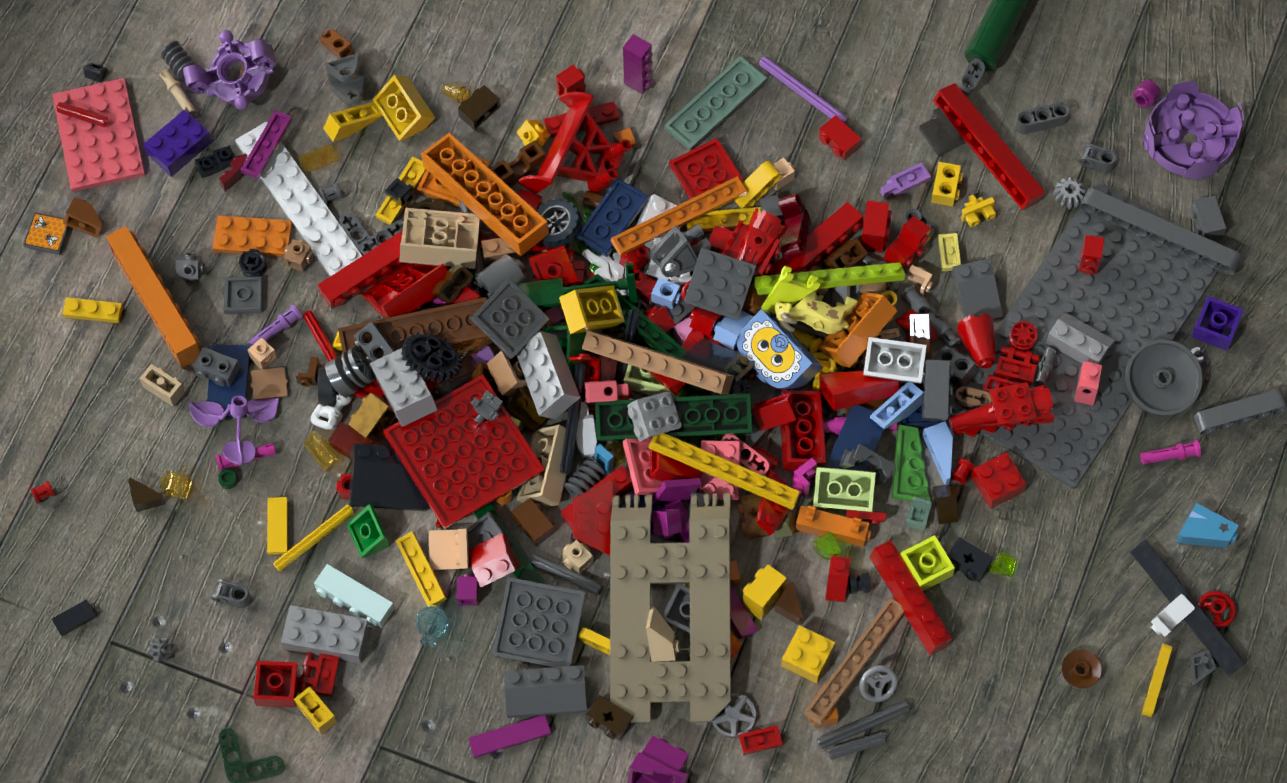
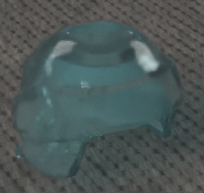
M428 605L422 608L416 615L415 625L422 636L420 640L421 645L428 643L430 647H434L435 639L444 635L448 629V616L439 606Z

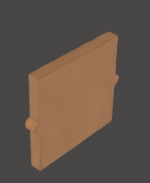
M284 367L251 371V388H253L254 400L288 397L286 386L288 380L285 377Z

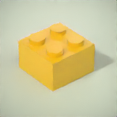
M769 564L764 569L760 568L755 575L756 579L752 584L749 582L742 591L745 609L760 620L775 605L786 588L787 578Z
M799 625L782 658L781 667L817 684L834 651L835 642Z

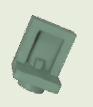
M913 497L905 526L924 531L932 502L925 498Z

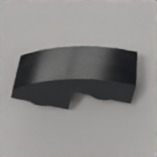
M226 146L213 150L212 155L196 159L194 164L201 178H205L230 167V162L233 161L235 155L231 147Z

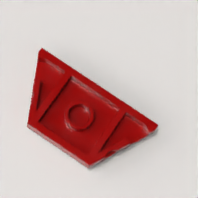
M612 481L603 483L573 498V538L605 553L608 557H610Z

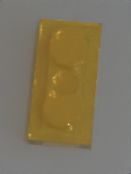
M318 430L312 431L303 443L324 472L330 471L340 459Z

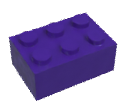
M184 109L143 145L146 154L172 177L208 147L212 140L209 131Z

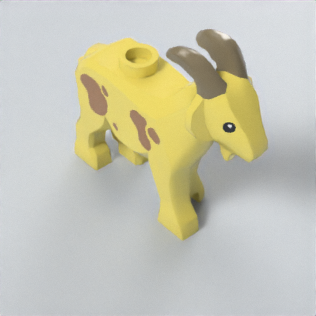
M817 290L804 297L793 308L789 302H776L775 311L782 329L787 332L795 331L787 323L797 324V321H801L817 331L836 334L840 330L849 327V324L845 321L846 315L851 314L856 308L858 301L847 296L844 304L837 302L835 307H832L822 302L824 296L821 294L816 295Z

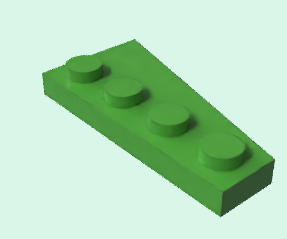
M898 425L891 499L912 502L913 497H918L931 501L928 494V482L925 477V465L922 460V448L917 427Z

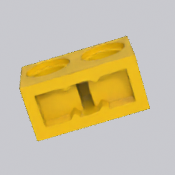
M938 163L931 203L953 207L954 200H958L960 189H957V184H961L963 173H960V165ZM946 175H951L953 178H948Z
M310 686L294 698L298 709L320 735L337 723L335 716Z

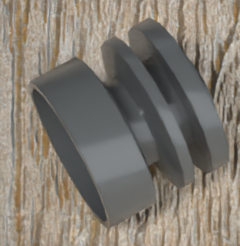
M355 346L349 349L348 352L342 353L341 357H336L325 365L330 383L345 398L357 392L359 387L363 388L375 381V375L370 363L366 359V355Z

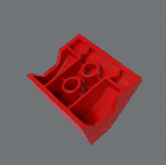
M406 263L364 291L361 295L384 319L413 313L419 309V306L434 299L433 288L440 280L445 279L448 270L443 263L439 266Z

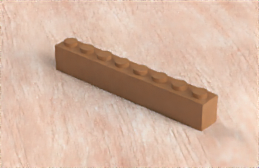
M587 330L582 346L584 350L719 394L729 395L734 378L733 375L596 331Z

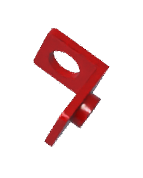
M579 354V357H569L570 361L585 362L587 367L585 381L600 380L599 358H591V354ZM592 366L595 367V374L593 377H591L589 373L590 368Z

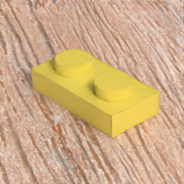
M957 233L938 234L942 271H952L953 266L961 265Z

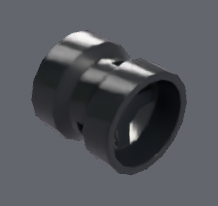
M862 573L860 576L855 574L848 575L850 594H857L859 591L864 593L871 592L869 573Z

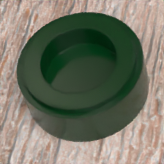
M224 469L218 475V482L222 488L232 489L237 485L238 477L234 470Z

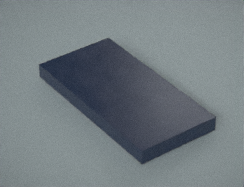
M617 178L583 225L582 230L579 231L580 235L576 237V240L608 257L614 248L611 238L628 229L648 201L649 196Z
M212 345L211 350L238 360L240 369L231 387L226 385L219 386L209 379L207 401L220 404L224 412L228 404H231L233 397H247L250 362L248 349L250 345ZM230 411L225 416V418H234Z
M860 405L851 406L825 468L843 469L839 464L845 449L852 451V449L856 450L859 444L873 452L875 451L884 429L870 418L874 411ZM864 460L860 463H855L854 466L847 468V470L866 471L869 461Z

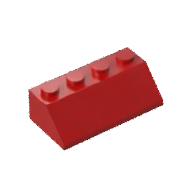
M783 390L780 395L791 392L793 396L791 406L796 415L795 421L780 425L783 471H796L811 458L816 461L817 466L826 464L820 391Z

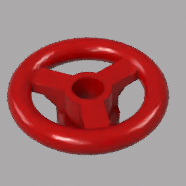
M1210 591L1199 599L1198 605L1202 610L1204 607L1214 615L1215 622L1213 623L1218 629L1227 627L1234 621L1236 605L1233 599L1226 593ZM1211 597H1220L1213 599L1211 603L1206 601ZM1217 606L1220 610H1215L1214 607ZM1227 606H1230V615L1222 622L1221 614L1225 612Z

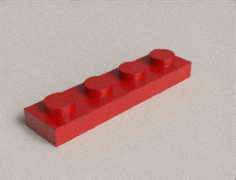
M614 101L589 107L588 109L589 114L597 125L619 120ZM567 113L543 119L546 130L550 134L549 138L557 135ZM580 125L578 131H579V130H583V127H582L581 125Z

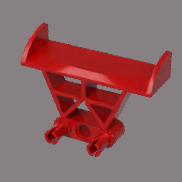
M567 92L562 94L559 100L570 108L537 175L522 177L518 183L533 194H537L551 185L556 176L585 181L590 191L599 193L607 188L611 181L615 180L618 176L617 169L624 153L630 150L631 142L623 139L619 143L610 144L588 112L594 96L583 92ZM580 125L586 132L582 143L575 139ZM568 150L576 155L570 167L561 166ZM590 154H600L595 166Z

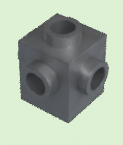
M187 252L179 254L175 260L176 278L194 281L200 277L201 273H204L205 263L202 262V255Z

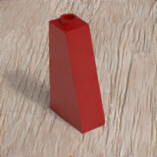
M864 371L819 374V390L834 411L892 397L901 386L900 380L865 376Z

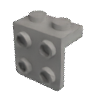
M670 392L637 399L627 405L628 415L632 419L634 433L638 437L639 442L648 440L655 435L681 428V422Z

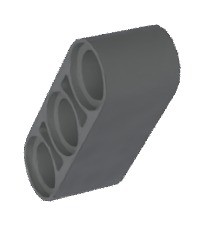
M1056 103L1020 112L1016 122V130L1020 134H1029L1065 125L1070 111L1069 107L1065 103Z

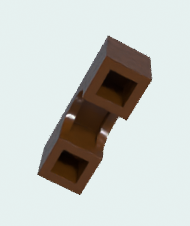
M535 140L519 149L520 153L514 161L506 163L503 159L489 169L509 187L518 182L520 178L536 171L541 167L545 159V153Z

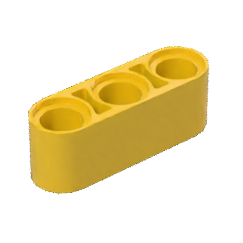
M770 160L764 162L742 183L747 190L746 195L734 201L741 209L751 208L779 181L782 174Z

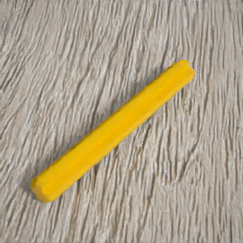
M350 505L344 506L273 563L274 567L279 572L352 516L354 514L353 508Z

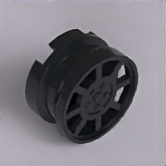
M249 249V251H244L239 257V266L245 277L262 276L266 272L267 264L265 257L259 250Z

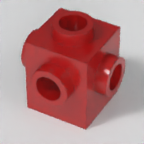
M642 245L622 255L619 264L625 267V263L633 262L634 270L646 266L650 259V248Z

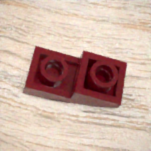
M246 153L235 157L230 162L232 170L224 172L219 177L221 187L225 192L244 175L241 173V168L248 158Z

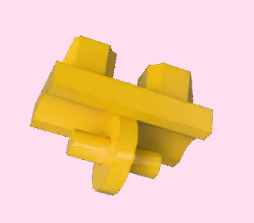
M970 195L968 197L969 202L964 204L965 208L962 209V216L960 217L962 222L966 221L971 228L980 223L978 216L982 214L986 221L994 219L996 212L993 197L983 201L982 197L976 199L974 195Z

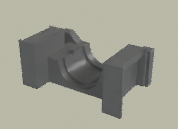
M861 444L857 446L856 450L852 449V451L845 449L839 464L843 469L850 468L855 463L868 460L872 465V472L876 473L875 487L885 483L886 479L890 478L895 466L891 461Z

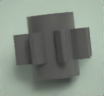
M155 637V641L149 644L150 652L148 654L154 656L153 660L167 661V658L173 655L172 647L174 645L168 643V638L163 637L160 639Z

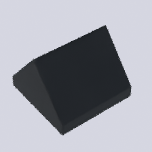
M95 63L87 64L83 68L85 78L102 83L108 71L106 67Z

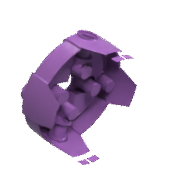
M1195 82L1175 84L1166 98L1156 105L1147 121L1143 137L1145 149L1148 150L1151 158L1155 159L1162 167L1172 173L1183 176V178L1203 179L1204 177L1211 176L1227 163L1233 153L1242 126L1240 112L1237 107L1229 110L1216 98L1199 92ZM1187 132L1194 133L1198 138V142H1194L1191 147H1187L1186 143L1181 141L1182 135Z

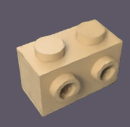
M152 364L140 377L143 388L173 407L185 393L183 383L179 379L169 376L165 370L160 367L157 368Z

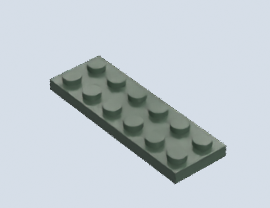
M740 56L664 125V129L691 151L767 82V78Z

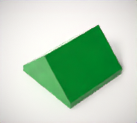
M372 504L366 506L346 524L361 558L389 547L387 536Z

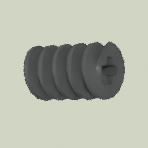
M175 40L163 48L161 57L169 65L177 79L185 81L183 69L189 65H195V63L191 61V57L187 56V52L183 51V47L179 46V42Z
M588 457V460L583 462L584 466H580L578 471L574 472V477L568 480L569 483L564 484L565 490L574 498L583 494L584 490L588 491L590 489L589 485L595 486L596 484L593 480H601L598 475L599 473L602 475L606 474L603 467L591 457Z

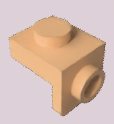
M912 265L910 267L907 279L921 285L919 295L924 296L925 292L929 293L933 286V282H931L932 274L919 266Z

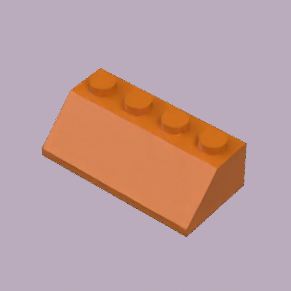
M864 292L857 300L856 308L851 314L846 315L845 321H847L849 327L840 330L836 334H828L817 348L839 365L849 368L858 361V357L867 350L869 337H878L885 325L892 321L897 312L896 308L884 295Z

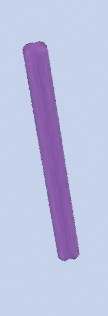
M764 56L760 60L759 65L828 117L832 118L836 115L845 124L847 123V116L769 58Z

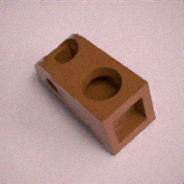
M331 28L319 37L321 44L334 54L337 59L354 54L351 43Z

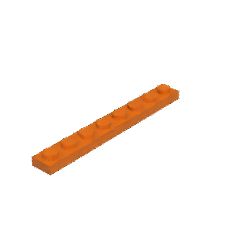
M737 176L612 237L611 243L618 254L622 256L668 233L674 226L679 228L746 195L747 190Z

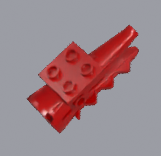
M755 208L748 226L739 220L726 247L721 253L756 265L753 276L768 275L772 267V263H770L772 258L776 260L781 251V246H779L780 239L789 227L787 224L785 226L781 225V219L764 210L762 213H758V208Z
M1025 382L989 389L992 400L991 404L949 417L950 426L953 428L954 434H967L973 438L980 430L993 434L997 427L1001 426L1012 430L1016 424L1030 427L1029 422H1032V424L1053 423L1054 414H1050V411L1054 407L1050 391L1046 388V385L1029 390L1028 383Z

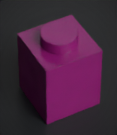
M661 509L652 512L654 535H662L663 538H673L674 534L682 532L680 509Z
M465 574L457 578V603L460 606H478L479 583L473 575Z

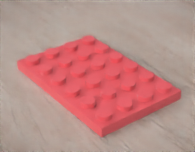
M124 78L52 94L72 192L145 176ZM59 102H63L106 116L109 122L106 127H101L59 113L56 110V106Z

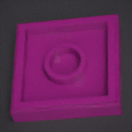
M700 478L664 481L653 495V505L669 504L679 499L682 503L688 502L691 499L692 492H696L701 486Z

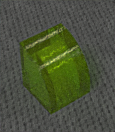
M828 533L813 541V548L821 558L830 561L831 555L841 557L842 552L832 533Z

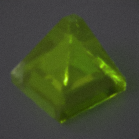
M999 552L990 568V573L1013 577L1016 558Z

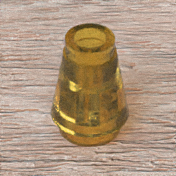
M444 83L441 88L442 94L458 103L469 98L470 91L466 86Z

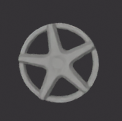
M731 693V697H737L740 700L733 707L728 704L724 708L725 714L715 718L712 723L723 735L737 737L738 734L747 733L753 727L756 711L753 703L747 696ZM745 702L749 704L752 716L741 712ZM740 720L751 722L744 731L737 733ZM725 721L729 722L731 733L723 731L717 724Z

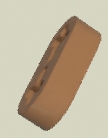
M965 386L959 387L955 394V401L959 405L973 409L991 404L992 401L988 392ZM963 393H966L965 399H961ZM982 397H984L986 401L984 402V404L980 403Z

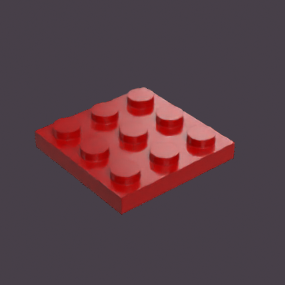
M717 138L668 161L669 167L689 199L737 176L741 183L744 182Z

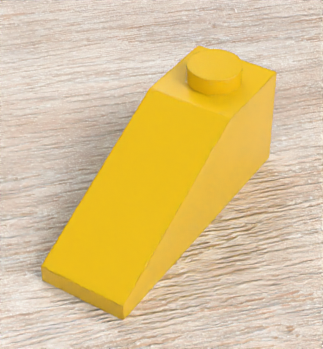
M370 102L331 113L323 129L334 142L350 137L382 118L383 115L375 103Z

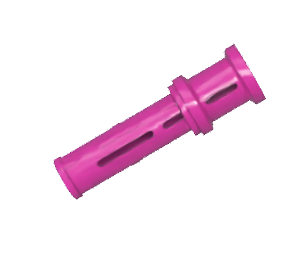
M1194 440L1193 443H1178L1175 447L1140 453L1142 465L1177 458L1185 460L1186 457H1201V448L1198 440Z
M273 443L255 447V457L253 460L276 455ZM216 454L219 471L232 466H240L228 461L224 455Z

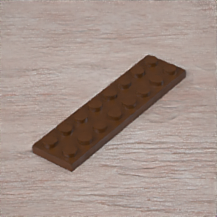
M485 297L338 328L342 352H348L352 347H357L354 342L356 341L354 335L371 322H375L396 351L402 348L407 337L410 338L411 334L415 336L417 332L421 335L423 332H426L428 336L433 333L434 337L440 335L442 340L448 339V344L488 337L470 319L488 298ZM367 333L365 335V342L370 343L373 337L371 333ZM382 348L376 351V357L380 359L384 355Z

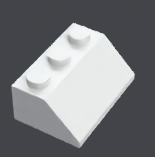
M869 337L864 375L921 383L927 345Z

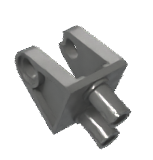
M359 54L325 63L333 93L348 104H356L362 101L366 79Z
M699 224L685 233H681L677 226H674L652 249L650 257L654 263L659 265L661 273L665 277H674L694 271L701 248L710 250L712 246L707 238L694 246H690L691 242L704 235ZM660 252H665V256L662 259H656ZM669 263H673V268L669 271H666L665 266Z

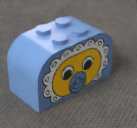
M761 309L740 331L737 339L738 350L740 354L754 365L751 369H755L759 373L757 376L764 383L767 382L771 386L783 390L797 391L802 389L823 368L819 361L791 332L782 329L777 317L773 313Z

